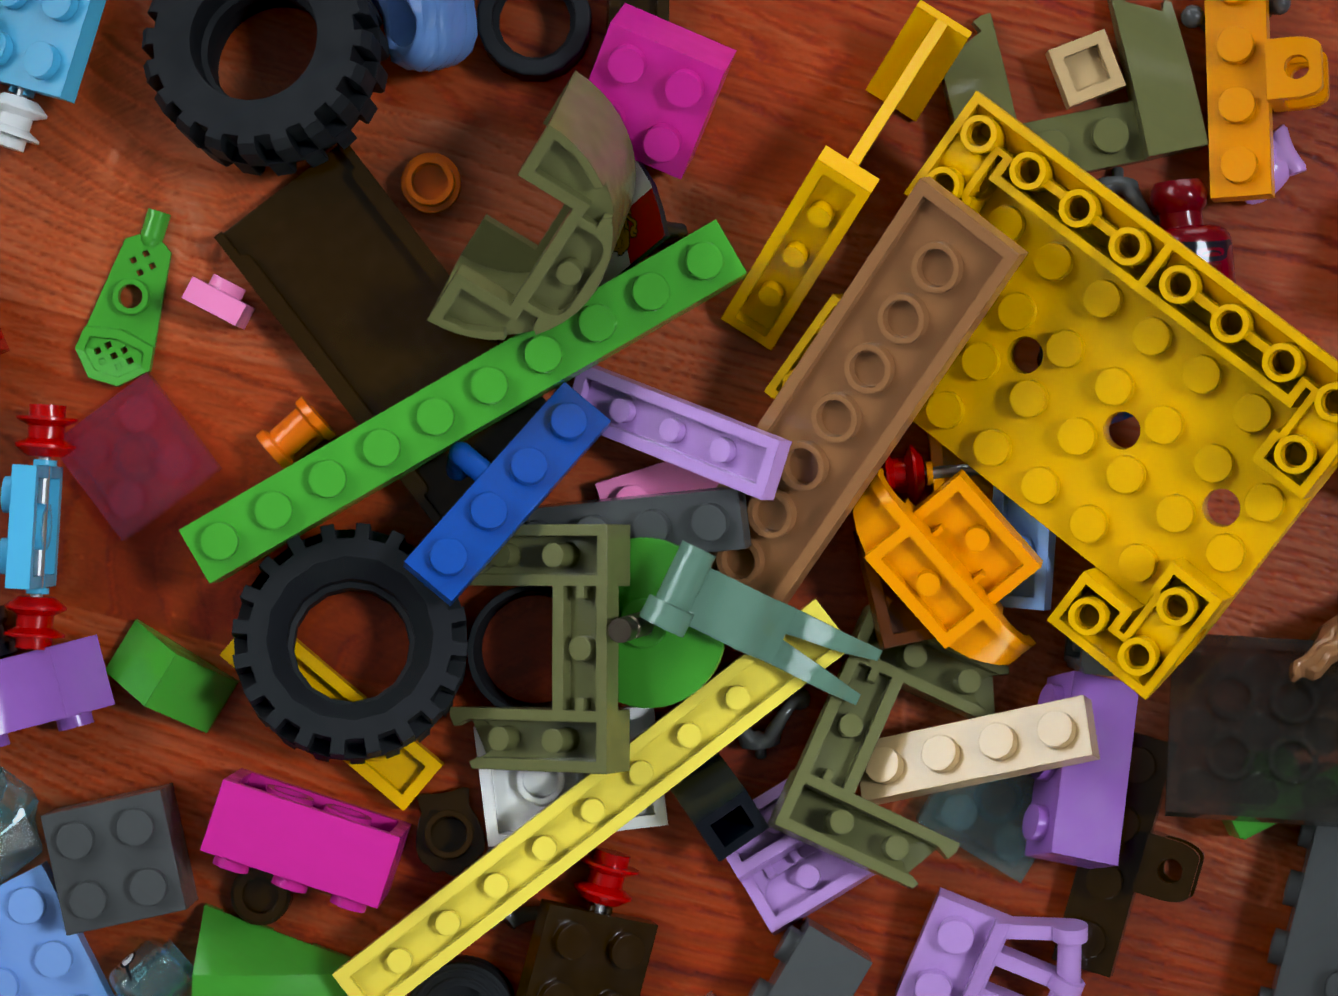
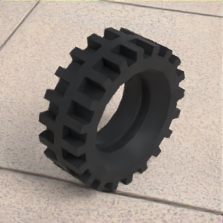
M356 523V529L335 530L334 524L320 526V534L301 540L300 536L297 535L286 541L288 548L274 559L267 556L259 565L261 572L251 586L245 585L240 595L242 605L238 619H233L232 626L235 655L232 656L235 670L239 676L243 691L258 718L266 727L274 731L282 739L283 743L294 750L297 747L313 754L315 759L329 762V759L348 760L351 764H365V759L384 755L388 759L400 754L399 750L416 740L420 743L430 735V729L442 716L446 717L450 707L453 706L454 697L459 686H462L465 676L468 649L464 607H461L458 598L451 606L446 604L403 567L404 561L415 549V547L405 541V535L394 530L391 531L390 535L371 531V525L365 523ZM348 591L372 594L390 604L405 623L409 639L407 662L395 683L375 697L355 702L331 699L312 688L299 671L294 651L298 628L309 610L328 596Z

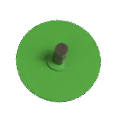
M630 538V586H619V618L612 620L608 627L610 638L619 643L618 702L638 708L669 706L685 700L705 685L717 669L726 645L691 627H688L682 638L639 617L649 594L656 596L680 546L659 538Z

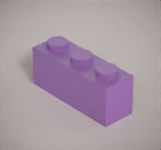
M1075 670L1047 677V684L1040 693L1038 704L1079 695H1085L1091 699L1100 760L1031 774L1034 779L1032 801L1024 814L1022 824L1023 836L1027 839L1025 856L1087 869L1118 866L1139 694L1122 681L1085 674Z

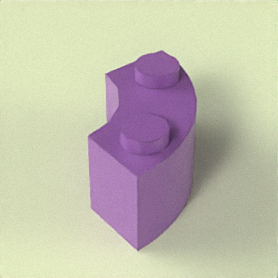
M97 634L45 647V650H34L0 659V747L11 744L8 735L10 732L56 721L59 732L94 723L93 710L115 705Z

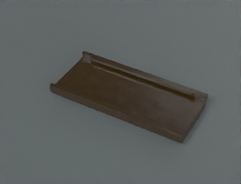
M337 143L338 146L327 153L329 161L314 168L310 166L226 232H220L214 238L358 425H361L501 344V341L467 337L427 321L450 275L349 145L343 150ZM541 396L464 442L468 443L492 463L547 401ZM449 450L400 478L435 525L439 523L475 482L469 476L460 481H455L448 477L446 463Z

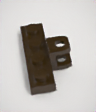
M1134 732L1118 866L1096 869L1077 867L1063 917L1080 919L1088 924V941L1082 944L1081 969L1109 978L1113 976L1136 893L1167 902H1182L1195 894L1205 859L1204 852L1197 845L1187 840L1154 831L1178 744ZM1168 859H1174L1180 863L1182 876L1179 880H1172L1166 875L1165 863ZM1056 943V945H1055L1054 952H1053V955H1052V959H1053V960H1056V961H1057V943Z

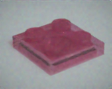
M148 372L144 373L65 433V440L77 446V449L66 457L60 458L122 541L130 539L222 469L151 373Z

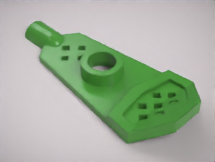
M148 208L141 233L125 238L89 321L84 327L75 347L88 378L120 387L152 371L172 252L163 242L171 215ZM148 250L150 255L145 257L143 252ZM135 257L137 262L132 263L130 259ZM154 263L156 268L151 269L150 265ZM142 269L144 274L139 276L137 271ZM129 285H136L142 292V300L134 308L125 307L120 298L122 290ZM111 343L112 347L108 348L106 344ZM100 348L101 353L97 354L96 349ZM127 348L128 352L124 353L122 349ZM116 353L118 356L115 359H113L112 354ZM132 358L134 361L131 364L128 361V359Z

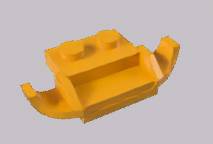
M880 468L853 508L855 527L865 552L864 558L945 649L950 647L970 659L995 665L1011 664L1034 646L1036 642L1029 634L1024 635L1019 632L1003 615L1004 606L1000 600L1040 569L1043 560L963 469L919 505L915 506L909 498L902 501L888 484L884 476V470Z

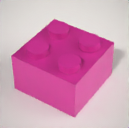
M624 3L610 22L589 80L601 90L620 115L628 131L635 160L681 180L695 155L737 50Z

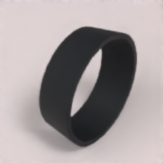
M520 586L507 590L493 598L481 610L473 623L467 649L469 669L481 693L496 707H552V701L543 703L523 702L510 697L500 690L490 678L485 668L482 654V643L486 628L493 616L503 606L513 600L526 596H546L552 598V587Z

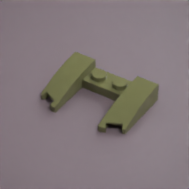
M1108 0L1123 78L1126 83L1128 102L1022 123L1088 173L1194 152L1207 146L1208 140L1200 103L1172 2L1164 0L1161 3L1160 10L1126 2L1125 0ZM991 13L984 14L972 22L971 25L978 34L964 45L941 81L950 125L954 123L975 91H980L1016 118Z
M523 524L470 585L553 586L552 707H450V718L453 725L460 726L473 721L486 751V754L469 761L471 768L611 774L630 771V709H618L619 643L613 641L608 633L611 621L619 618V586H630V525Z
M870 605L863 607L851 636L879 648ZM936 638L884 649L878 661L849 654L842 655L840 659L842 665L836 677L860 693L861 696L857 704L854 705L828 694L796 768L791 770L767 823L769 827L909 889H913L919 884L909 874L913 868L935 850L944 859H949L957 852L960 843L855 794L900 689L942 708L972 719L995 714L993 676L1009 675V666L989 664L970 659L950 647L945 649Z

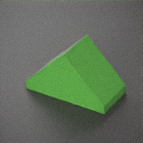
M138 619L134 621L106 667L107 674L143 706L205 733L209 732L239 683L237 679Z

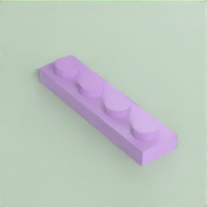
M597 365L575 377L572 388L611 420L609 427L602 436L757 499L774 500L792 441Z

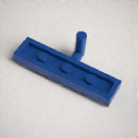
M564 382L492 463L466 442H456L449 449L446 463L448 477L452 480L460 481L469 476L475 482L406 558L403 567L446 604L451 606L606 431L611 420Z

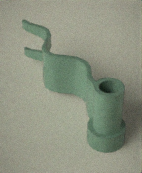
M682 540L656 596L649 594L639 617L682 638L688 627L694 628L740 652L765 661L822 691L854 705L857 704L861 696L860 693L783 639L787 634L828 649L878 661L883 650L711 568L716 556Z

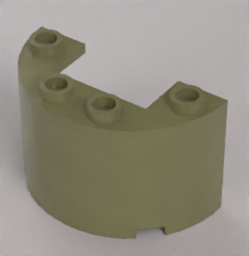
M576 70L545 118L543 124L547 127L518 173V176L564 203L563 207L538 245L486 214L458 258L427 321L456 334L485 340H505L507 335L534 331L537 335L558 326L576 314L597 290L604 277L632 205L636 183V165L633 146L620 115L601 90Z

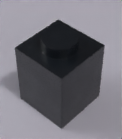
M716 753L670 789L719 862L770 828L746 789L719 753Z

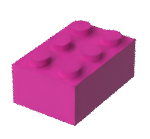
M241 768L222 781L200 851L215 855L212 863L222 869L239 874H248L250 867L273 874L271 883L280 888L305 894L308 887L331 893L330 902L340 908L365 913L367 906L378 909L390 892L412 824Z

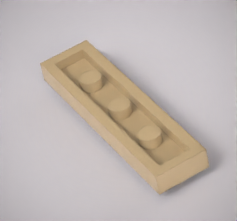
M1079 695L879 738L860 780L861 797L879 805L1100 760L1092 701L1085 695Z

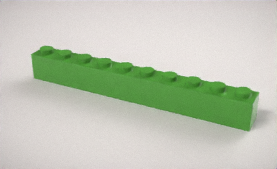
M715 219L599 286L588 302L565 322L537 335L534 331L516 334L179 529V532L209 584L222 582L286 545V541L291 538L305 534L448 451L456 442H464L561 386L564 382L566 383L745 279L747 271L718 221Z

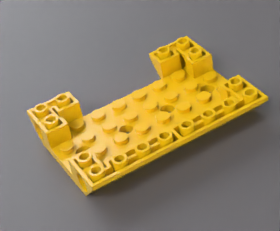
M975 91L904 194L909 196L920 178L930 176L1029 253L913 422L1095 566V568L1086 570L1081 574L1047 621L1146 700L1199 645L1337 469L1338 360L980 91ZM843 294L831 295L768 384L764 392L772 399L776 398ZM1025 337L1035 339L1043 351L1040 366L1031 373L1020 370L1013 357L1015 346ZM1120 412L1130 413L1137 419L1140 425L1139 439L1130 448L1118 446L1110 436V423ZM1218 489L1231 491L1239 500V516L1230 525L1219 524L1209 515L1208 500L1211 494Z

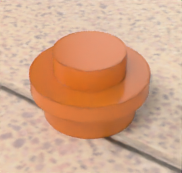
M423 153L414 157L405 166L401 176V189L405 199L412 207L424 213L445 211L456 202L461 191L462 181L459 170L448 157L442 154Z

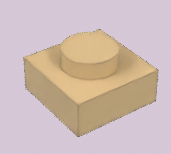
M1105 29L1048 50L1045 54L1066 110L1123 89L1126 86Z

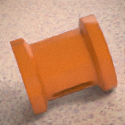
M303 396L295 402L296 408L269 432L262 429L256 434L259 442L283 469L304 458L324 439L330 441L336 436L333 428Z

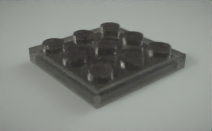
M1207 634L1170 675L1165 816L1338 827V661L1332 664L1320 678L1311 681L1303 677L1294 683L1289 678L1290 664L1302 657L1311 648L1315 640Z

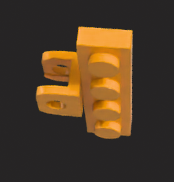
M1204 0L1210 199L1214 203L1275 198L1272 109L1274 112L1298 111L1316 108L1326 103L1330 97L1328 57L1323 52L1319 41L1313 38L1296 36L1270 39L1269 0ZM1303 68L1309 69L1305 76L1293 79L1294 74L1298 70Z

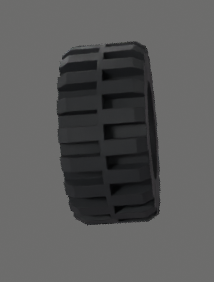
M152 0L147 12L156 23L154 28L147 27L143 30L142 49L152 58V60H147L143 67L147 83L157 92L155 101L162 112L197 148H201L211 159L226 167L234 163L243 173L261 176L265 172V166H269L278 176L295 174L297 172L296 162L306 160L312 168L329 161V157L325 152L327 149L338 143L345 150L357 139L351 131L359 120L366 124L370 123L378 109L370 99L372 93L385 92L388 73L380 62L389 58L388 39L380 29L383 21L371 0ZM273 8H295L308 12L317 24V41L313 57L299 79L280 93L263 99H236L228 96L222 90L218 74L220 56L226 41L242 22L259 12Z

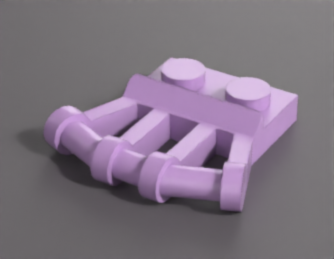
M940 887L895 990V996H1024L988 981L995 966L1047 986L1050 989L1047 996H1081L1086 985L1081 978L1082 944L1088 941V924L1083 920L1075 918L1011 916ZM1006 939L1046 940L1057 943V966L1004 945Z

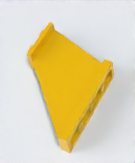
M922 0L918 2L865 89L884 101L883 105L848 159L827 145L825 146L722 315L721 319L769 350L773 349L880 180L860 167L862 161L895 109L915 122L917 121L971 36L972 32L926 2Z

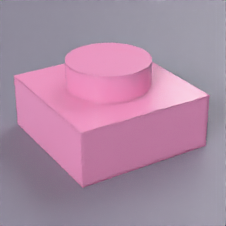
M213 274L209 283L192 277L182 296L183 299L244 330L256 309L241 301L246 292L245 289L216 274Z

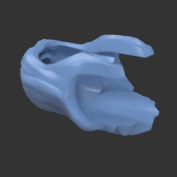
M371 0L383 19L391 62L404 69L418 72L442 70L455 66L465 60L473 51L478 37L474 0Z

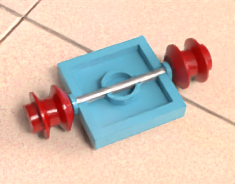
M29 404V416L16 415L18 420L28 425L27 438L15 442L14 446L26 456H39V459H33V465L12 464L11 476L4 477L1 487V509L3 513H9L8 538L2 537L0 539V574L5 575V588L24 589L26 594H30L18 595L5 604V608L17 614L16 626L3 631V635L15 637V648L45 650V647L52 646L53 639L65 638V634L54 629L53 625L54 616L67 611V607L55 597L43 596V594H49V588L46 587L56 586L63 483V467H58L57 460H51V457L64 458L77 449V446L65 440V427L78 422V419L66 418L67 406Z

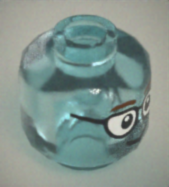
M170 939L163 945L155 940H146L111 970L109 980L111 986L117 992L114 996H191L194 966Z

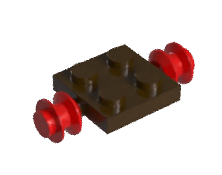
M596 847L594 856L585 855L580 859L590 868L587 880L574 882L573 886L584 899L588 900L587 907L541 899L516 996H640L658 925L649 919L613 913V908H611L632 901V896L623 890L626 877L639 875V870L629 866L631 856L616 850Z

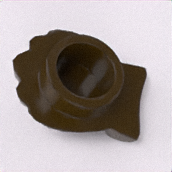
M462 787L437 794H420L417 796L422 813L416 831V851L418 857L433 872L445 871L450 876H457L465 867H469L476 862L485 850L483 829L474 811L469 806V788Z

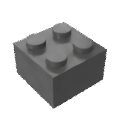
M173 783L59 807L40 816L67 936L186 910L198 900Z

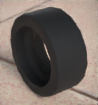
M480 0L477 12V29L488 57L502 72L522 81L547 82L567 74L583 58L591 40L592 14L587 0H563L570 14V31L565 42L554 53L544 57H525L514 52L504 42L499 29L500 13L507 0Z

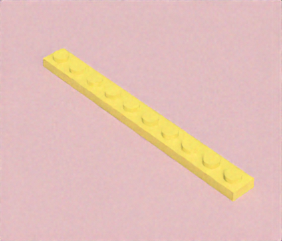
M815 598L800 609L839 629ZM787 634L783 639L824 669L845 654ZM743 653L708 680L696 693L681 701L630 741V771L611 774L589 773L339 967L332 976L348 996L407 995L803 687L806 682L765 661Z

